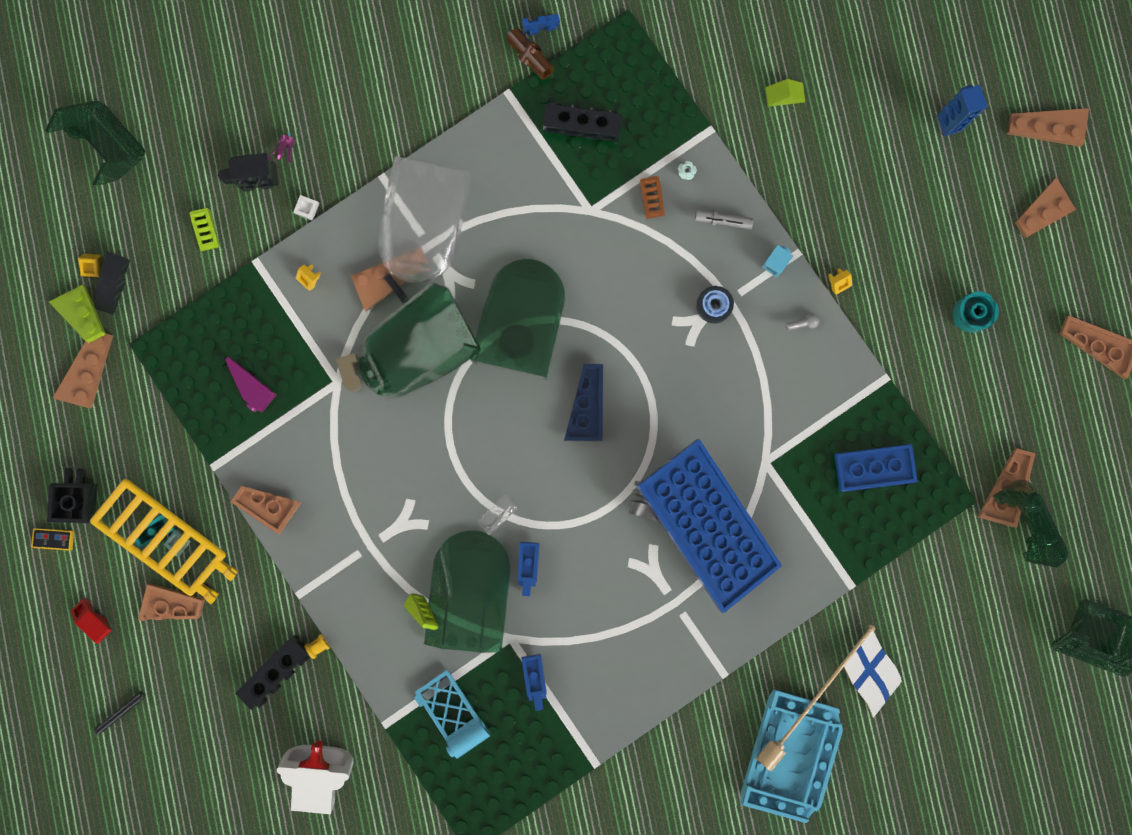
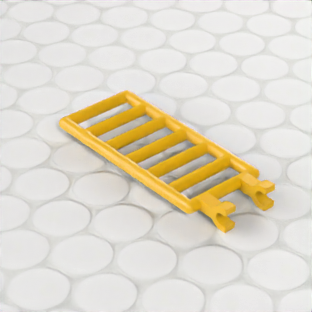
M129 479L121 481L90 519L92 525L185 594L192 596L195 592H198L210 604L219 595L217 591L203 584L210 574L217 569L229 581H232L238 572L236 568L229 566L223 561L226 553ZM127 488L136 496L111 527L101 521V518ZM142 501L146 502L152 509L128 538L125 539L117 531ZM158 513L162 514L168 521L144 550L141 551L133 543ZM174 525L178 526L184 533L160 562L157 563L149 555ZM190 537L194 538L200 545L173 575L165 567ZM206 549L210 550L216 555L215 558L193 584L188 586L181 578Z

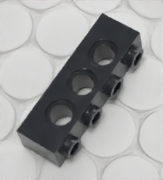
M553 102L546 104L543 131L618 142L622 114H618L614 110L603 112L597 108L581 109L577 105L566 107L560 103ZM561 116H567L569 120L566 122H562L559 120V118ZM581 118H585L588 122L586 124H580L578 120ZM598 121H604L607 125L604 127H599L596 123Z
M296 635L292 636L235 694L250 710L255 707L261 708L268 701L266 697L270 693H276L281 688L279 683L284 678L286 680L291 678L295 673L293 669L298 664L302 666L309 659L304 647L305 644ZM286 655H290L292 657V664H287L285 662ZM272 669H276L278 671V678L272 677ZM258 683H262L264 685V692H260L257 689Z

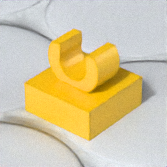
M302 265L298 269L296 279L310 291L315 287L321 272L319 271L314 274L312 272L313 265L308 267Z
M837 269L838 275L833 276L831 273L829 274L832 291L836 295L852 286V277L848 270L842 271Z

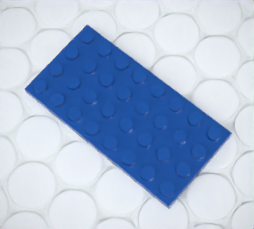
M700 439L693 441L636 485L721 613L729 610L782 566Z

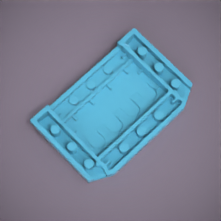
M773 689L768 697L742 786L740 803L743 806L804 823L809 821L808 818L814 811L817 812L822 805L843 732L839 718L840 710L837 707L816 702L782 744L785 747L783 751L786 754L771 772L756 757L770 740L772 742L775 740L780 742L812 701Z

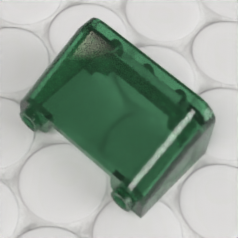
M1016 480L993 495L997 504L1007 503L1010 508L1018 505L1032 536L1025 540L1029 544L1028 550L1022 553L1026 562L1057 568L1067 560V547L1043 498L1029 481Z

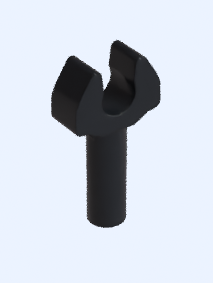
M389 273L385 276V281L404 306L411 303Z

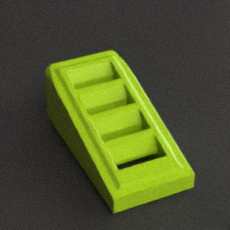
M204 208L189 212L200 251L220 247L212 211ZM208 223V226L200 228V225ZM204 232H211V234L202 236L201 234ZM213 239V242L205 244L203 242L204 240Z
M409 594L404 603L406 610L422 628L437 630L439 626L426 598L423 595Z

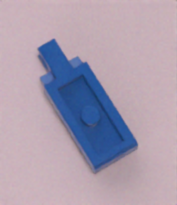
M520 542L517 581L518 586H523L522 596L529 597L531 586L536 587L540 543Z
M541 654L523 656L521 659L527 697H529V701L534 700L535 711L543 710L542 699L547 698V690Z

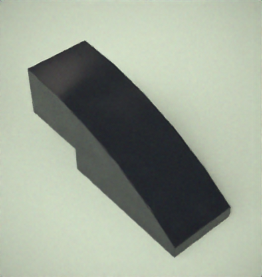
M106 252L97 284L95 309L114 315L126 283L124 277L130 260Z

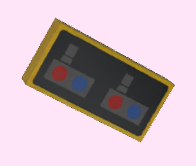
M33 528L31 548L73 550L74 531Z

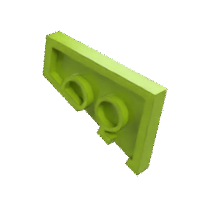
M84 285L49 301L86 342L90 343L106 335L87 287Z

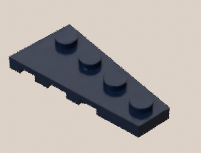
M603 364L583 365L564 441H603Z

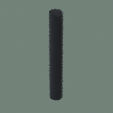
M140 691L94 729L95 733L100 735L145 698L144 693Z

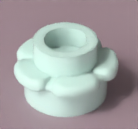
M685 161L679 165L678 174L682 179L690 180L697 172L696 166L690 161Z

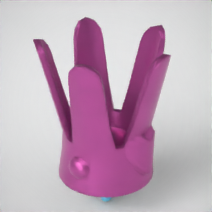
M290 132L288 136L281 135L279 137L278 145L271 154L273 155L279 147L277 159L280 160L288 147L287 161L289 163L292 147L295 145V139L290 137Z

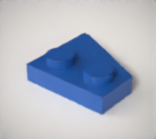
M559 14L539 16L536 20L528 21V18L522 19L523 33L528 34V36L536 35L540 30L544 29L546 31H553L557 29V26H560Z

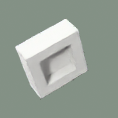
M300 195L293 213L313 221L319 202Z

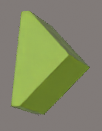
M785 79L765 88L767 107L805 102L804 88L801 82Z

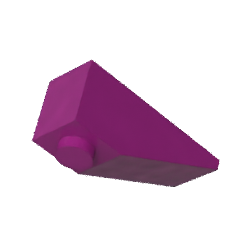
M227 357L225 359L242 398L247 402L246 406L254 412H263L277 394L234 359Z

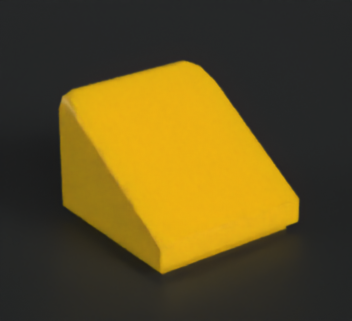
M82 254L78 258L80 276L99 277L102 255Z

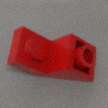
M83 598L70 611L74 623L97 644L112 631L107 618L95 613L90 600Z

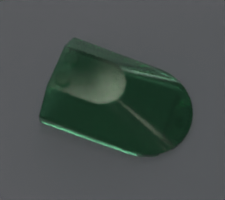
M464 531L448 538L438 549L433 562L428 604L439 627L437 630L425 629V645L440 649L478 653L502 652L511 568L506 550L493 536L481 531Z

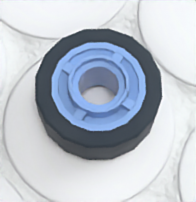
M711 286L702 291L697 299V312L708 323H720L726 320L732 313L734 300L727 289L721 286ZM713 300L717 301L720 308L713 309L710 302Z

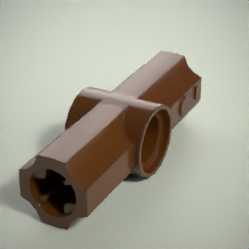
M519 28L509 32L507 42L519 54V60L531 67L541 79L545 80L553 73L554 66L544 57L540 46L530 41Z

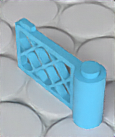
M446 670L415 691L417 696L414 699L420 707H425L448 744L446 750L451 757H461L490 737V732L486 725L478 717L449 670ZM445 676L451 682L449 690L439 688L440 679ZM427 688L435 690L433 701L426 700L421 692ZM438 691L448 692L446 704L436 702ZM451 693L460 696V706L449 704ZM435 704L446 707L444 718L435 715ZM448 707L459 709L457 720L446 718ZM462 710L469 711L474 719L468 723L460 721ZM446 721L456 723L455 732L451 735H448L444 729Z

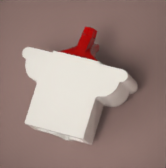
M318 740L312 745H299L287 750L279 763L277 773L281 775V779L286 785L292 787L291 811L331 814L335 803V790L340 789L344 782L349 779L353 767V757L342 748L323 746V742Z

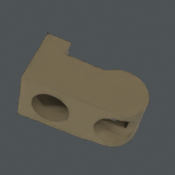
M353 353L337 358V365L345 388L352 392L359 391L363 386V381L358 376L355 364L359 363L358 356Z

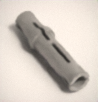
M697 209L695 214V221L711 223L713 226L719 224L752 230L754 221L752 217L718 213L716 210L710 212Z

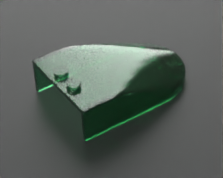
M521 259L507 264L498 271L490 285L479 322L471 356L473 364L479 362L542 376L544 380L548 379L565 304L564 286L558 274L550 266L537 260Z
M430 282L369 332L362 344L364 349L362 358L359 357V368L363 381L372 392L384 397L396 398L449 374L479 353L481 348L449 288Z

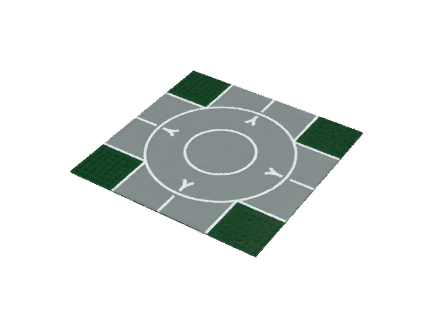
M630 10L624 11L551 60L550 63L554 66L553 73L545 80L533 72L130 343V347L232 499L241 486H246L302 502L279 535L240 508L238 509L455 835H501L976 502L972 493ZM555 102L566 107L577 105L581 109L597 108L603 112L609 110L617 111L618 114H622L618 142L544 132L543 124L546 104ZM561 116L559 120L562 122H566L569 120V118L567 116ZM581 118L578 120L580 124H586L588 122L585 118ZM598 121L596 123L599 127H604L607 125L604 121ZM685 161L692 162L697 169L696 174L690 180L682 179L678 174L679 165ZM659 176L665 216L646 219L639 181L642 178ZM655 184L646 185L645 188L655 187ZM656 192L646 193L647 196L656 194ZM658 199L648 201V204L656 203ZM659 207L650 208L649 212L657 211L660 209ZM696 210L710 212L716 210L718 213L752 217L754 218L752 230L719 224L713 226L711 223L695 221ZM777 245L780 247L785 246L791 251L790 254L793 257L782 273L776 278L762 268V265ZM422 247L429 267L400 287L411 303L404 306L393 291L366 312L351 276ZM302 265L307 267L313 265L312 272L314 274L319 271L321 272L315 287L310 291L296 279L298 269ZM711 286H721L727 289L734 300V307L730 316L723 322L716 324L704 321L699 316L696 308L697 299L702 291ZM713 300L710 302L713 309L720 308L717 301ZM810 313H815L819 316L820 323L815 328L805 326L789 331L785 329V323L805 319L806 315ZM510 326H523L533 336V350L524 359L512 360L506 357L500 349V336ZM515 335L510 339L509 345L514 350H520L524 346V339L521 336ZM353 353L358 356L359 363H356L355 367L358 376L363 381V386L359 391L352 392L345 388L337 365V358ZM227 357L234 359L277 394L263 412H254L246 406L247 402L242 398L225 359ZM603 364V441H564L583 365ZM696 439L701 440L782 564L777 571L725 613L719 611L661 522L627 513L630 501H639L640 499L639 496L632 493L633 490L639 491L634 486L635 481L644 480ZM912 444L918 482L839 492L834 454ZM520 542L540 543L536 587L531 586L529 597L522 596L523 586H518L517 581ZM409 594L423 595L426 598L439 626L437 630L422 628L406 610L404 603ZM541 654L547 698L542 699L543 710L535 711L534 700L529 701V697H527L521 657ZM446 670H449L478 717L490 732V737L459 758L449 755L446 750L448 744L425 707H420L414 699L417 696L415 691ZM447 676L440 679L439 688L449 690L451 682ZM427 688L421 692L426 700L433 701L435 690ZM438 691L436 702L446 704L448 692ZM451 693L449 704L460 706V696ZM435 704V715L444 718L446 707ZM448 707L446 718L457 720L459 709ZM462 710L460 721L468 723L474 719L469 711ZM446 721L444 729L448 735H451L455 732L456 723Z

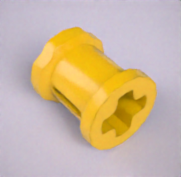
M322 634L310 644L306 643L304 645L312 659L317 658V655L325 649L331 648Z

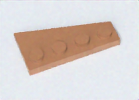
M106 334L90 343L85 341L54 394L53 399L92 409L113 335Z

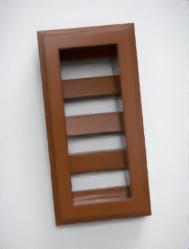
M659 176L640 179L639 184L646 219L665 216ZM655 184V187L645 188L646 185ZM656 192L655 195H646V193ZM658 199V202L648 204V201ZM659 207L660 209L657 211L649 212L650 208Z

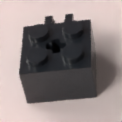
M267 153L231 157L228 161L229 168L220 170L217 175L223 183L235 184L245 192L253 191L254 188L271 189L273 186L278 185L276 163Z
M66 468L64 471V483H51L49 486L47 522L90 523V519L96 513L97 484H85V470L83 468L77 470L76 484H73L72 468Z

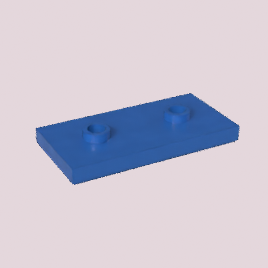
M912 444L834 454L839 492L918 482Z

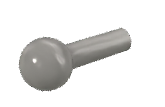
M810 313L806 315L805 319L785 323V329L789 331L805 326L815 328L819 325L820 319L817 314Z

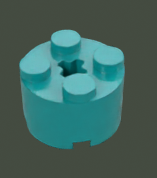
M981 291L962 297L953 308L955 326L968 333H976L989 328L994 324L999 315V307L992 299V296Z

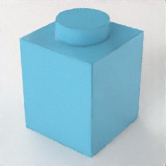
M777 245L762 265V268L777 278L790 262L793 255L790 254L791 251L787 247Z

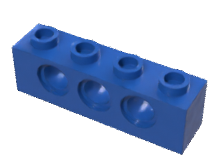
M971 84L961 88V91L955 94L954 98L948 101V105L944 106L937 115L944 137L964 130L988 107L980 85L973 87Z

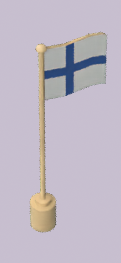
M873 625L868 626L869 629L780 742L777 740L772 742L770 740L756 757L769 771L772 772L786 754L783 751L785 747L782 744L843 667L852 685L866 702L873 718L902 682L897 668L882 649L874 633L875 627Z

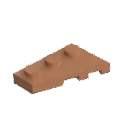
M241 486L231 500V503L278 535L281 534L302 503L246 486Z
M148 583L138 621L150 619H198L201 617L205 599L194 595L188 596L184 592Z

